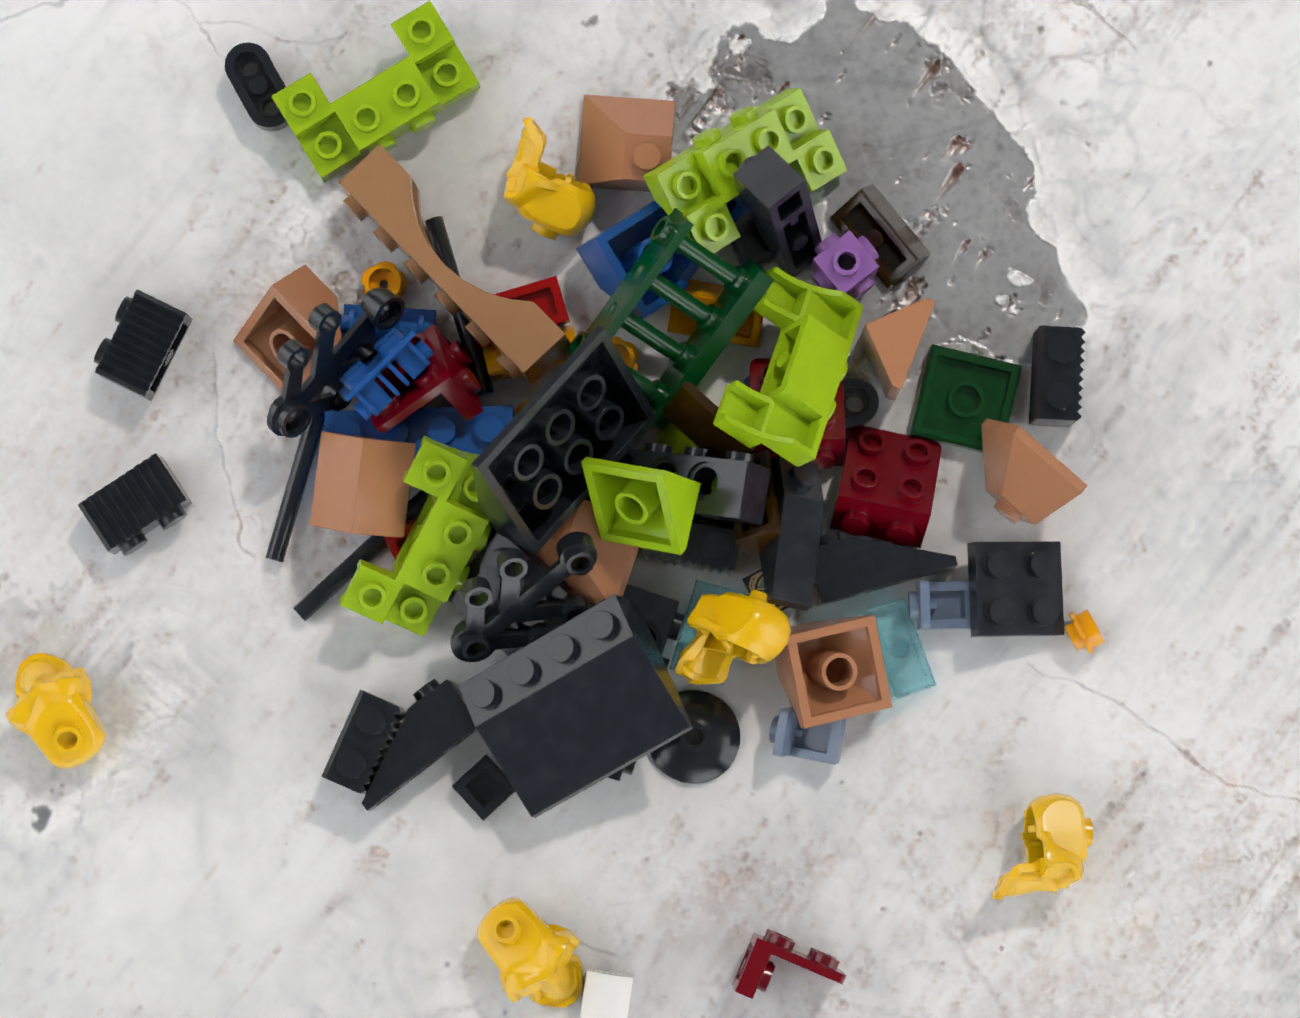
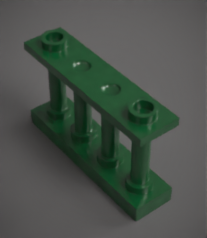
M674 208L669 217L664 216L657 222L652 230L649 245L586 332L581 331L572 340L568 349V357L566 358L567 360L598 325L606 329L611 339L621 327L668 358L669 366L659 380L651 381L627 365L658 418L653 425L663 432L671 423L662 413L665 405L686 381H690L696 387L774 282V279L763 267L750 258H747L742 266L734 268L687 236L694 225L677 208ZM675 251L724 283V291L714 304L705 305L659 274ZM648 289L697 321V328L686 342L679 344L632 312Z

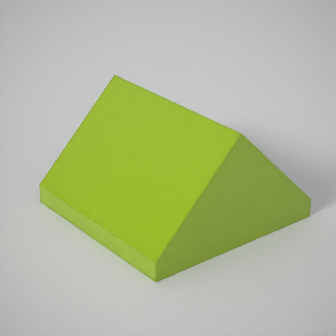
M585 457L581 464L601 540L682 555L687 547L701 483L665 470Z

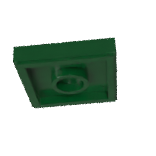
M931 344L909 435L983 453L981 425L987 418L1009 423L1022 366Z

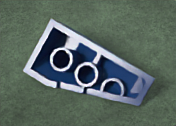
M739 195L725 203L734 223L738 221L746 210ZM655 200L576 248L599 288L610 297L651 242V233L657 222L664 216L669 217ZM675 251L659 274L685 290L689 285V280L699 269V266ZM648 289L632 312L644 319L668 304V302Z

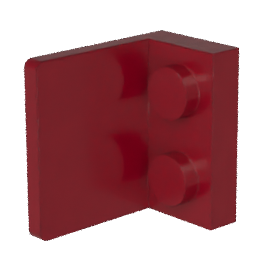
M767 929L764 936L753 933L732 986L735 992L753 999L757 989L765 992L776 966L773 965L774 962L769 961L771 954L842 985L846 975L837 968L840 963L837 958L812 947L808 955H805L793 949L796 943L793 939Z

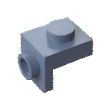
M918 581L916 583V591L908 592L909 620L917 619V630L971 629L969 581Z
M792 707L780 709L779 716L776 715L773 718L770 727L769 740L771 743H774L773 755L780 757L794 756L833 765L839 764L847 718L804 729L801 728Z

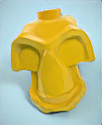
M531 116L524 118L523 123L525 127L521 131L522 134L515 159L505 174L508 179L503 198L508 204L515 206L520 215L533 222L531 229L536 233L552 240H556L558 234L574 237L584 232L593 219L596 209L594 192L587 183H580L573 179V174L568 173L567 176L556 174L557 168L541 161L547 144V136Z
M751 590L749 596L733 592H725L721 595L713 593L701 595L696 607L687 618L689 627L694 628L696 635L691 643L679 654L675 666V674H680L689 683L696 685L723 683L728 678L729 667L732 660L736 657L754 665L756 663L766 664L779 655L788 643L791 633L788 617L775 607V604L768 603L767 594L761 591Z
M35 653L20 663L15 682V693L18 700L14 707L8 709L5 714L8 722L14 728L29 735L54 766L67 769L87 762L104 745L106 733L90 702L92 687L91 679L83 667H76L72 670L70 663L48 653Z
M1054 793L1039 796L1028 804L1024 811L1023 832L1021 833V840L1024 841L1026 848V863H1019L1013 866L1009 873L999 878L992 893V898L1001 901L1004 896L1012 897L1035 891L1057 893L1058 889H1068L1070 884L1082 879L1084 873L1083 864L1087 858V846H1091L1093 843V824L1091 818H1085L1084 810L1079 801L1070 795Z
M512 897L501 901L488 911L477 928V938L499 968L503 992L511 1002L519 1001L522 997L529 995L532 1001L545 1006L559 1008L568 1007L575 1003L581 996L584 986L581 960L577 955H572L573 951L579 946L580 940L569 929L559 925L547 924L520 898Z

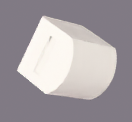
M588 968L580 1018H628L634 975Z

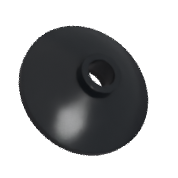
M700 690L678 692L692 726L701 730L703 740L699 745L691 746L687 744L684 738L685 734L651 752L650 755L657 767L674 780L689 784L708 782L723 774L736 758L740 745L739 724L731 708L719 697Z

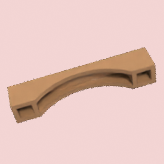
M380 144L339 181L348 195L343 200V203L361 222L368 216L378 226L373 234L391 253L399 248L409 258L403 263L409 272L421 284L429 279L439 289L434 297L452 316L460 311L470 321L465 326V329L483 348L488 343H491L501 353L496 358V361L514 380L522 375L533 385L568 352L571 343L566 334L534 302L512 300L485 292L464 281L441 261L426 234L421 215L420 190L411 176Z

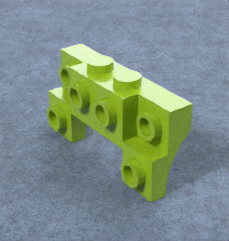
M430 0L390 24L407 52L408 57L344 96L330 103L311 72L271 96L323 182L365 158L379 144L387 152L391 151L398 144L395 140L396 138L410 130L413 134L424 131L437 121L436 114L480 88L478 79L458 49L453 36Z
M801 88L786 89L756 108L754 106H747L734 112L728 117L730 120L728 125L719 130L715 127L699 133L692 139L693 146L643 176L655 202L668 215L672 213L674 208L683 212L694 225L687 236L712 253L717 252L741 237L725 203L739 195L732 174L739 169L742 162L748 157L757 155L769 145L805 179L808 192L815 191L847 171L830 130L819 129Z
M775 266L766 271L774 279V282L753 309L781 328L760 393L738 380L726 385L713 425L748 448L762 443L795 466L800 467L815 460L827 421L835 411L836 402L834 399L839 383L845 377L848 370V363L846 361L864 305L843 291L808 284Z
M423 436L421 447L409 470L405 471L403 481L429 493V496L393 563L394 572L360 559L357 564V570L345 594L342 593L339 599L340 606L381 624L387 620L424 637L442 601L446 603L453 590L457 592L461 590L470 571V566L466 565L474 549L477 551L482 550L491 532V526L488 525L489 520L478 503L471 464L479 454L461 451Z

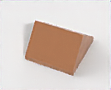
M925 298L864 326L859 339L885 397L895 401L903 387L936 302L934 300Z
M322 431L310 525L349 534L404 538L411 485L403 481V475L405 471L409 470L415 458L416 444Z

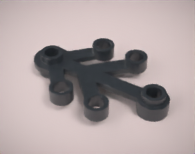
M373 288L368 291L361 302V308L364 313L335 346V334L341 323V314L327 303L319 304L312 310L308 322L317 333L310 375L303 384V368L309 362L310 351L298 340L291 339L280 347L277 354L278 362L285 367L282 394L273 401L267 415V426L274 434L287 438L297 437L308 428L313 415L332 409L341 411L350 404L353 397L347 402L338 392L344 386L340 378L358 360L366 364L378 351L372 344L366 343L357 348L352 358H347L374 326L379 330H388L400 321L405 310L404 301L387 288ZM323 386H325L322 391V394L315 396L319 392V390Z
M579 531L564 535L556 547L559 559L521 591L520 579L528 571L523 551L518 548H507L500 552L497 556V565L501 575L499 609L486 620L485 607L490 605L493 600L490 583L483 577L468 579L462 586V593L466 604L465 620H462L455 626L450 639L451 650L455 657L465 662H478L488 658L496 649L525 647L551 632L552 628L547 624L539 623L531 626L529 629H504L515 622L563 619V622L566 623L589 609L588 603L580 595H571L564 600H540L571 574L584 575L593 569L597 561V551L592 537L587 533ZM511 562H518L514 566H506ZM483 591L479 595H472L474 592ZM575 609H581L580 611H578V612H576V613H570L571 611H573V610H575Z

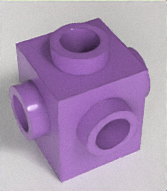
M850 230L840 238L836 233H833L815 247L814 251L818 256L813 259L811 269L814 272L811 278L816 286L843 291L857 300L876 284L873 277L879 268V265L875 262L879 255L864 236H860L857 239ZM842 255H847L855 264L854 268L851 270L841 269L837 263L838 258Z

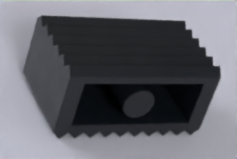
M137 289L134 292L133 298L126 296L121 302L115 316V321L119 324L112 339L106 337L99 345L94 357V363L98 364L95 373L122 388L152 401L193 319L187 313Z
M1043 325L1034 331L1029 425L1071 427L1082 417L1078 413L1082 408L1078 402L1083 398L1079 394L1083 389L1079 384L1083 380L1080 374L1084 371L1080 365L1085 361L1081 357L1085 352L1081 347L1085 343L1082 336L1086 333L1082 328Z
M155 453L110 484L104 486L101 490L96 491L86 500L80 502L78 507L107 551L112 554L122 551L123 555L126 556L148 542L145 534L157 526L161 525L163 530H166L183 520L187 516L184 508L192 504V501L164 458Z
M693 518L687 547L682 555L643 548L642 555L646 561L651 558L655 563L662 560L664 564H667L670 561L673 566L680 563L683 568L689 564L691 569L698 566L701 571L707 568L710 573L716 569L719 574L726 571L728 576H730L736 568L739 546L736 544L734 525Z
M360 690L321 777L359 794L367 793L369 785L374 779L373 776L378 771L377 767H380L381 759L386 755L385 750L390 747L388 742L394 739L392 733L397 732L396 725L402 723L400 716L406 714L404 708L367 691Z

